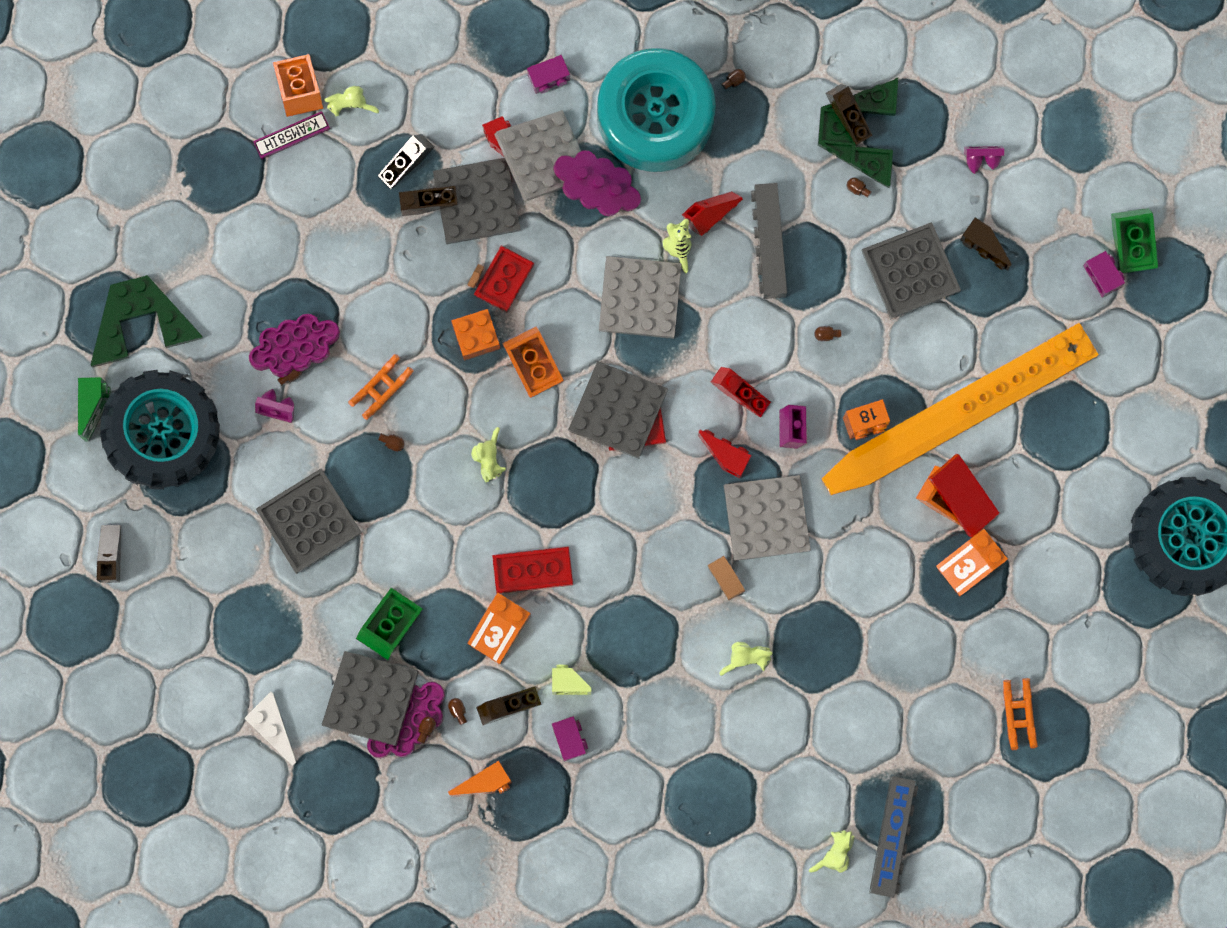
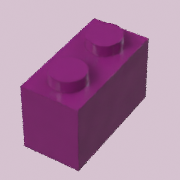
M562 55L527 68L528 77L536 94L539 92L541 94L546 93L552 87H561L570 81V73Z
M1106 251L1089 259L1083 265L1102 298L1125 284L1123 273L1117 270L1114 265V258L1111 254L1108 255Z
M787 405L779 410L780 447L798 449L807 444L806 406Z
M573 716L552 723L564 762L586 755L585 750L588 749L586 739H581L579 731H582L579 719L575 720Z

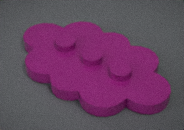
M585 150L577 153L575 158L567 155L561 156L554 163L553 170L555 175L564 181L562 187L564 194L572 200L580 199L582 205L587 209L597 208L601 214L610 217L616 215L620 209L633 211L641 202L639 192L630 186L632 181L630 173L624 168L614 167L613 163L607 158L597 159L592 152Z
M303 314L296 321L284 320L279 324L278 328H267L260 334V345L251 350L249 362L254 369L259 371L270 369L272 374L277 377H285L293 369L305 371L310 367L311 363H322L329 357V345L337 342L340 337V329L335 322L330 320L319 322L317 317L312 314Z
M428 682L420 688L415 684L397 747L368 739L367 749L369 753L375 758L380 759L387 757L391 753L402 758L412 754L415 744H422L417 741L420 735L418 728L422 719L428 716L434 718L436 728L443 722V712L439 708L445 698L442 686L436 682Z

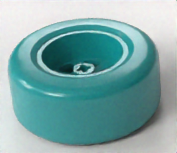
M649 48L631 53L618 61L610 69L601 84L597 100V121L600 134L608 149L619 160L633 168L648 172H664L679 168L690 162L702 151L712 133L716 111L713 87L701 67L692 59L679 52L663 48ZM650 88H663L661 97H652ZM638 94H642L647 100L644 106L633 104ZM671 95H675L680 105L669 107L666 100ZM642 113L646 121L638 126L632 116ZM670 114L679 117L674 127H671L666 122V118ZM659 123L662 133H650L649 128L651 124Z

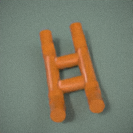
M394 354L382 369L348 401L349 405L354 407L368 394L376 400L362 414L364 419L368 420L404 385L414 372L411 367H407L395 382L387 375L399 361L400 357ZM381 380L389 386L383 395L374 389Z
M1030 678L1022 679L1024 700L1012 701L1011 680L1003 681L1007 732L1011 750L1018 749L1015 728L1027 727L1030 748L1038 747L1031 700ZM1025 708L1026 720L1014 721L1013 709Z

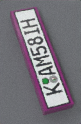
M321 111L253 142L262 160L328 131L330 127Z

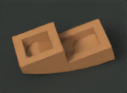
M724 556L707 565L728 600L745 592L743 585Z

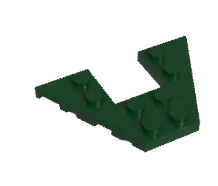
M898 78L853 95L861 113L895 116ZM831 104L822 106L820 109L818 146L885 187L890 188L893 150L856 147V144Z
M148 275L110 285L90 365L93 368L128 359L129 355L121 322L157 313L166 348L203 339V336Z

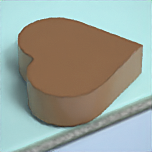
M477 265L468 282V286L475 288L484 270V266Z

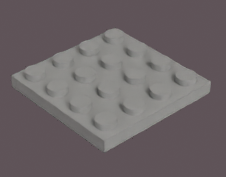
M563 110L496 131L494 134L525 202L563 189L564 181L555 175L553 170L554 163L561 156L567 155L575 158L577 153L581 151Z
M606 256L599 331L674 339L681 263Z
M800 475L724 485L734 561L810 552Z

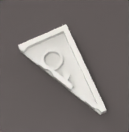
M270 692L244 719L294 766L296 764L295 756L275 696Z

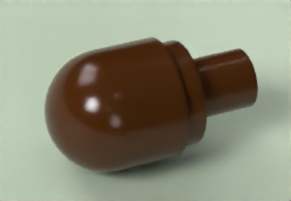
M735 69L728 74L727 80L721 85L725 90L731 86L733 88L737 87L745 81L746 74L742 69Z
M853 177L847 181V189L858 196L862 194L867 198L871 195L872 191L868 190L866 184L858 178Z
M820 326L816 328L814 336L818 341L833 340V337H841V330H833V327Z
M293 369L290 374L280 377L277 381L281 386L288 381L290 383L301 377L302 371Z
M381 433L378 439L386 443L385 446L388 449L396 452L401 451L405 446L403 438L394 434L387 436Z
M459 698L451 699L448 703L453 718L457 717L460 725L466 723L467 720L464 716L466 708L462 700Z
M428 716L422 719L418 728L420 733L418 742L425 744L427 737L433 735L436 728L434 718Z

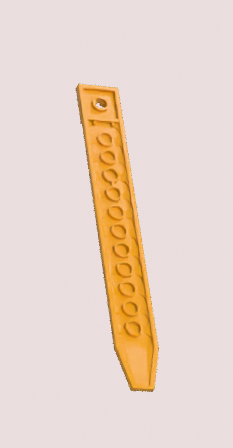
M1077 323L850 451L822 478V481L830 495L868 486L1096 358L1099 354L1081 324ZM1069 344L1076 345V353L1068 351Z

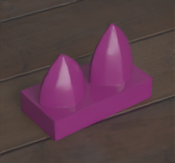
M1002 146L964 147V154L966 155L969 169L975 174L982 164L983 156H985L987 165L994 170L1000 164L1002 156H1004V148Z
M274 389L265 392L261 397H257L255 413L292 423L294 419V403L291 397L283 399L280 403L276 402Z

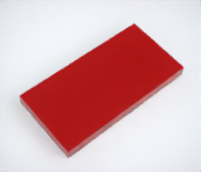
M955 454L928 478L969 537H974L999 514V511L959 454Z
M569 547L492 555L496 594L573 586Z

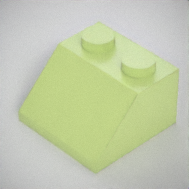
M556 665V668H552L553 695H591V687L572 668H568V665Z

